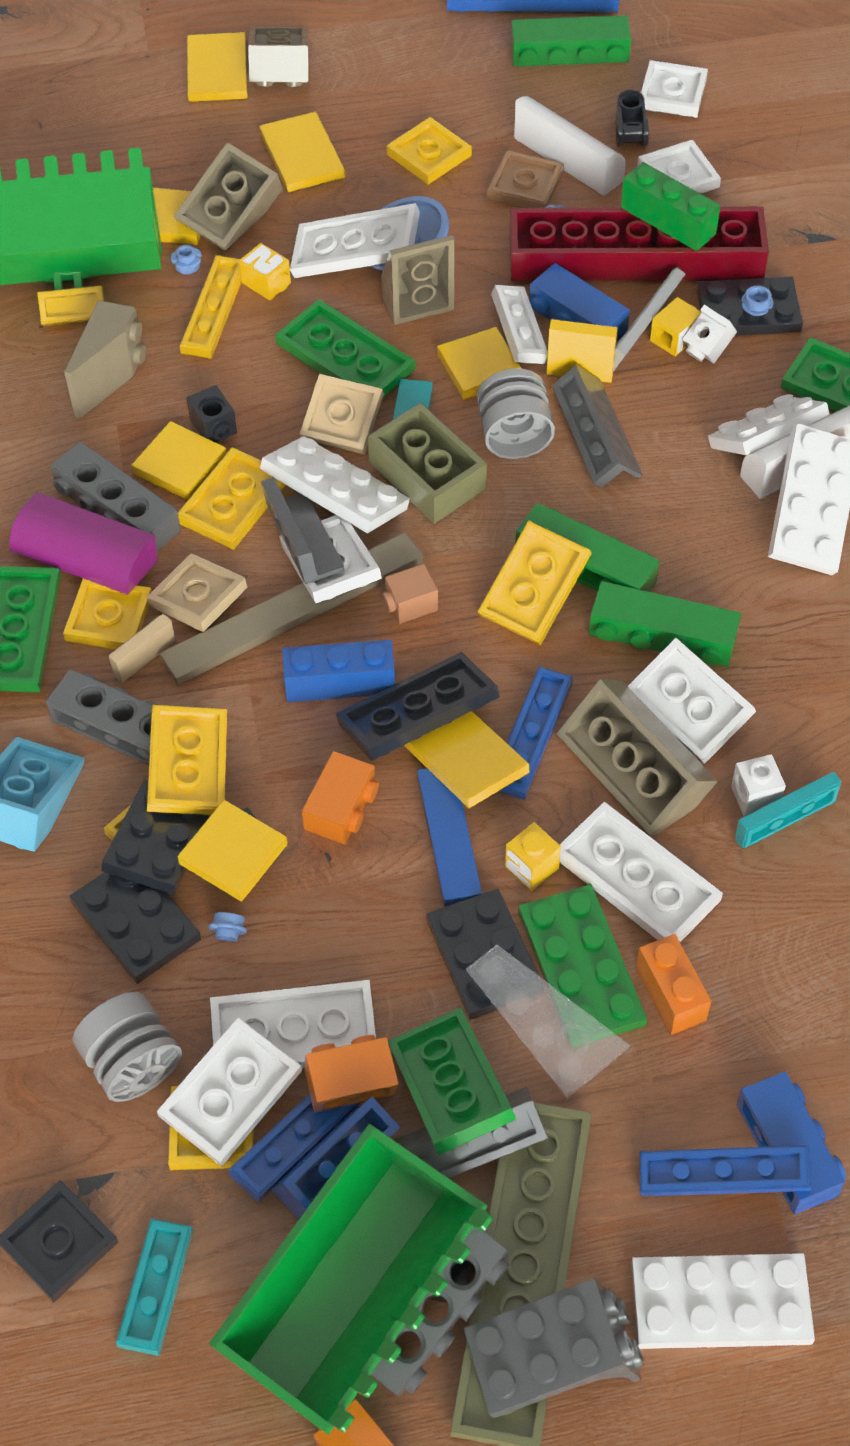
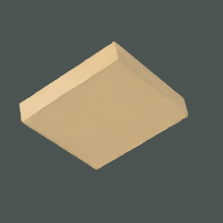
M319 374L299 434L300 437L304 436L313 439L319 444L365 455L368 436L372 433L383 399V390Z
M191 553L147 596L150 607L204 632L247 588L245 577Z

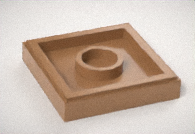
M506 150L487 189V199L524 208H546L563 174L564 164Z

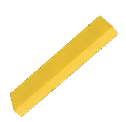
M215 256L181 341V354L212 359L242 282L240 259Z

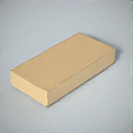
M166 615L158 616L109 655L113 676L120 683L125 682L175 642L172 621Z

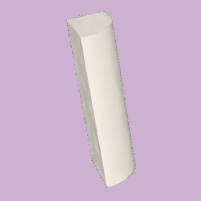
M523 96L516 100L514 139L545 159L564 164V171L603 196L623 182L625 159L621 154L531 97Z
M850 405L808 425V427L850 439ZM791 434L745 456L740 477L759 499L781 489Z

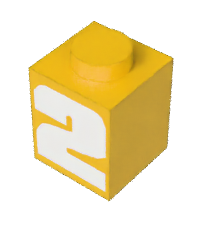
M262 243L239 260L242 284L269 301L278 293L286 290L289 284H291L289 260Z
M677 297L653 317L650 341L674 357L687 347L683 338L702 312Z
M533 822L506 844L505 867L532 892L559 869L561 846Z

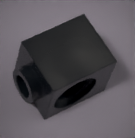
M217 385L186 397L190 421L201 436L213 442H218L237 433L235 412Z

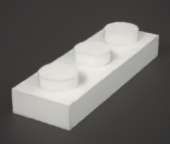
M495 285L491 296L514 362L545 364L548 351L525 287Z

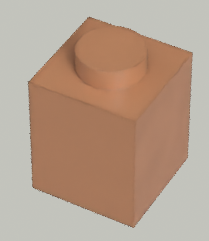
M425 564L385 577V592L381 593L382 601L388 613L393 612L399 624L438 611V589Z

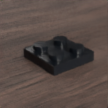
M61 1180L0 1234V1247L53 1303L118 1243L117 1237Z

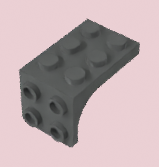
M593 1278L465 1327V1335L489 1415L496 1418L597 1380L614 1377L628 1378L632 1382L641 1380L638 1367L644 1365V1360L636 1340L630 1341L624 1325L630 1323V1319L622 1298H616L611 1288L606 1289Z

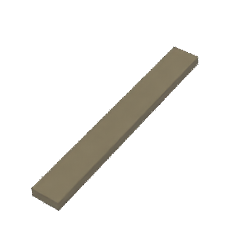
M404 532L368 550L379 566L382 579L319 603L314 602L304 583H301L161 652V661L176 684L180 685L384 583L386 576L422 564L423 555Z

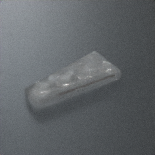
M497 944L466 969L567 1098L631 1047L627 1042Z

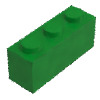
M642 162L623 178L621 208L695 251H698L716 235L720 211L718 203L645 162Z

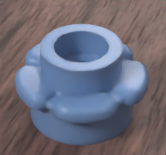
M182 245L177 248L176 252L172 253L171 262L175 264V269L179 273L192 274L199 269L200 257L202 255L197 248H193L190 245Z
M763 286L748 288L741 299L743 302L742 308L753 316L768 313L774 303L771 298V292Z
M214 913L213 923L208 925V928L215 932V939L221 941L236 942L239 935H244L247 932V929L244 928L245 917L234 913Z

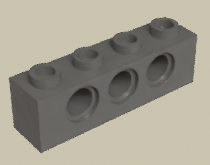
M81 441L51 464L54 477L53 485L62 496L71 497L82 509L155 535L156 551H159L181 532L177 509Z
M69 669L46 700L51 721L149 765L152 705L157 704L151 701L143 702L132 697L120 687L112 688L99 682L97 678L88 673L80 674Z
M472 1228L463 1241V1244L471 1249L464 1261L472 1263L476 1269L475 1278L470 1284L461 1286L453 1282L452 1269L457 1263L451 1260L440 1274L448 1282L446 1288L438 1296L445 1298L448 1302L449 1310L447 1316L439 1322H432L427 1319L425 1305L429 1299L436 1297L427 1293L417 1307L425 1315L421 1324L416 1330L404 1326L394 1340V1343L398 1345V1341L403 1334L408 1332L416 1333L421 1340L419 1353L409 1359L403 1358L399 1354L392 1364L381 1359L371 1373L395 1395L401 1397L405 1390L412 1395L428 1374L423 1369V1366L433 1353L438 1358L443 1355L455 1338V1335L450 1330L460 1317L466 1322L470 1319L482 1302V1299L477 1294L487 1281L494 1286L508 1268L509 1264L504 1260L508 1255L507 1249L484 1231Z

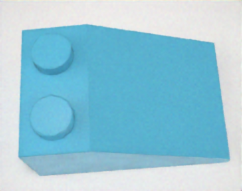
M16 737L0 755V841L20 849L35 852L50 833L84 765L85 758Z

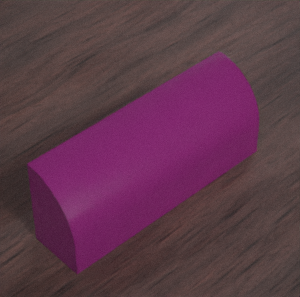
M38 492L21 508L13 523L10 534V551L126 595L134 589L158 561L155 535Z

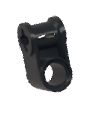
M625 90L618 95L615 121L616 146H622L623 143H641L642 146H647L649 125L648 118H646L644 96L636 90Z

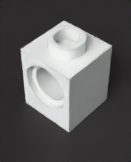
M772 754L736 763L731 788L744 817L783 797L786 785Z

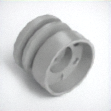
M517 368L495 373L482 382L477 391V405L482 420L485 444L491 453L507 459L526 458L539 453L550 444L554 438L555 425L549 408L546 386L541 376L531 370Z
M139 992L121 994L96 1007L80 1022L72 1038L75 1048L86 1065L94 1069L95 1078L102 1085L108 1099L115 1102L129 1101L158 1086L173 1072L182 1057L181 1047L175 1039L171 1038L168 1028L160 1025L159 1015L147 997Z

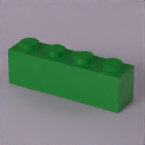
M628 15L512 20L511 49L513 67L629 62L631 33Z
M536 503L516 530L515 543L527 522L531 521L589 549L592 554L576 582L597 592L601 581L648 592L651 591L657 582L660 560L645 551H639L622 543L615 537H609L596 531L585 523L577 522L564 516L553 508H547Z
M601 581L591 612L589 635L604 641H616L633 645L639 649H651L662 652L677 638L704 663L729 667L738 633L741 612Z

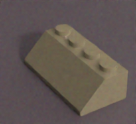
M599 679L557 732V735L650 836L657 835L694 810L718 782L623 681Z

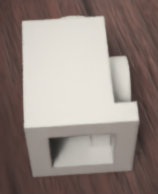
M704 305L701 309L702 313L684 336L683 341L688 346L686 352L696 360L702 362L705 358L714 364L737 331L729 320ZM710 330L709 335L706 338H703L706 335V333Z

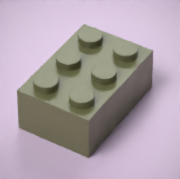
M421 402L368 436L369 463L397 490L410 498L409 501L433 524L486 490L487 463Z

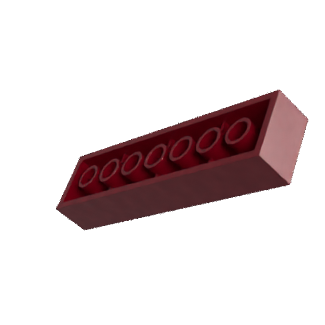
M763 206L720 207L716 235L698 251L621 207L510 208L511 281H534L555 263L583 281L666 280L674 268H679L685 273L682 280H735L765 277L769 247Z

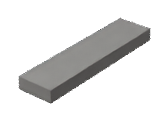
M679 268L672 270L616 345L613 371L685 276V273Z

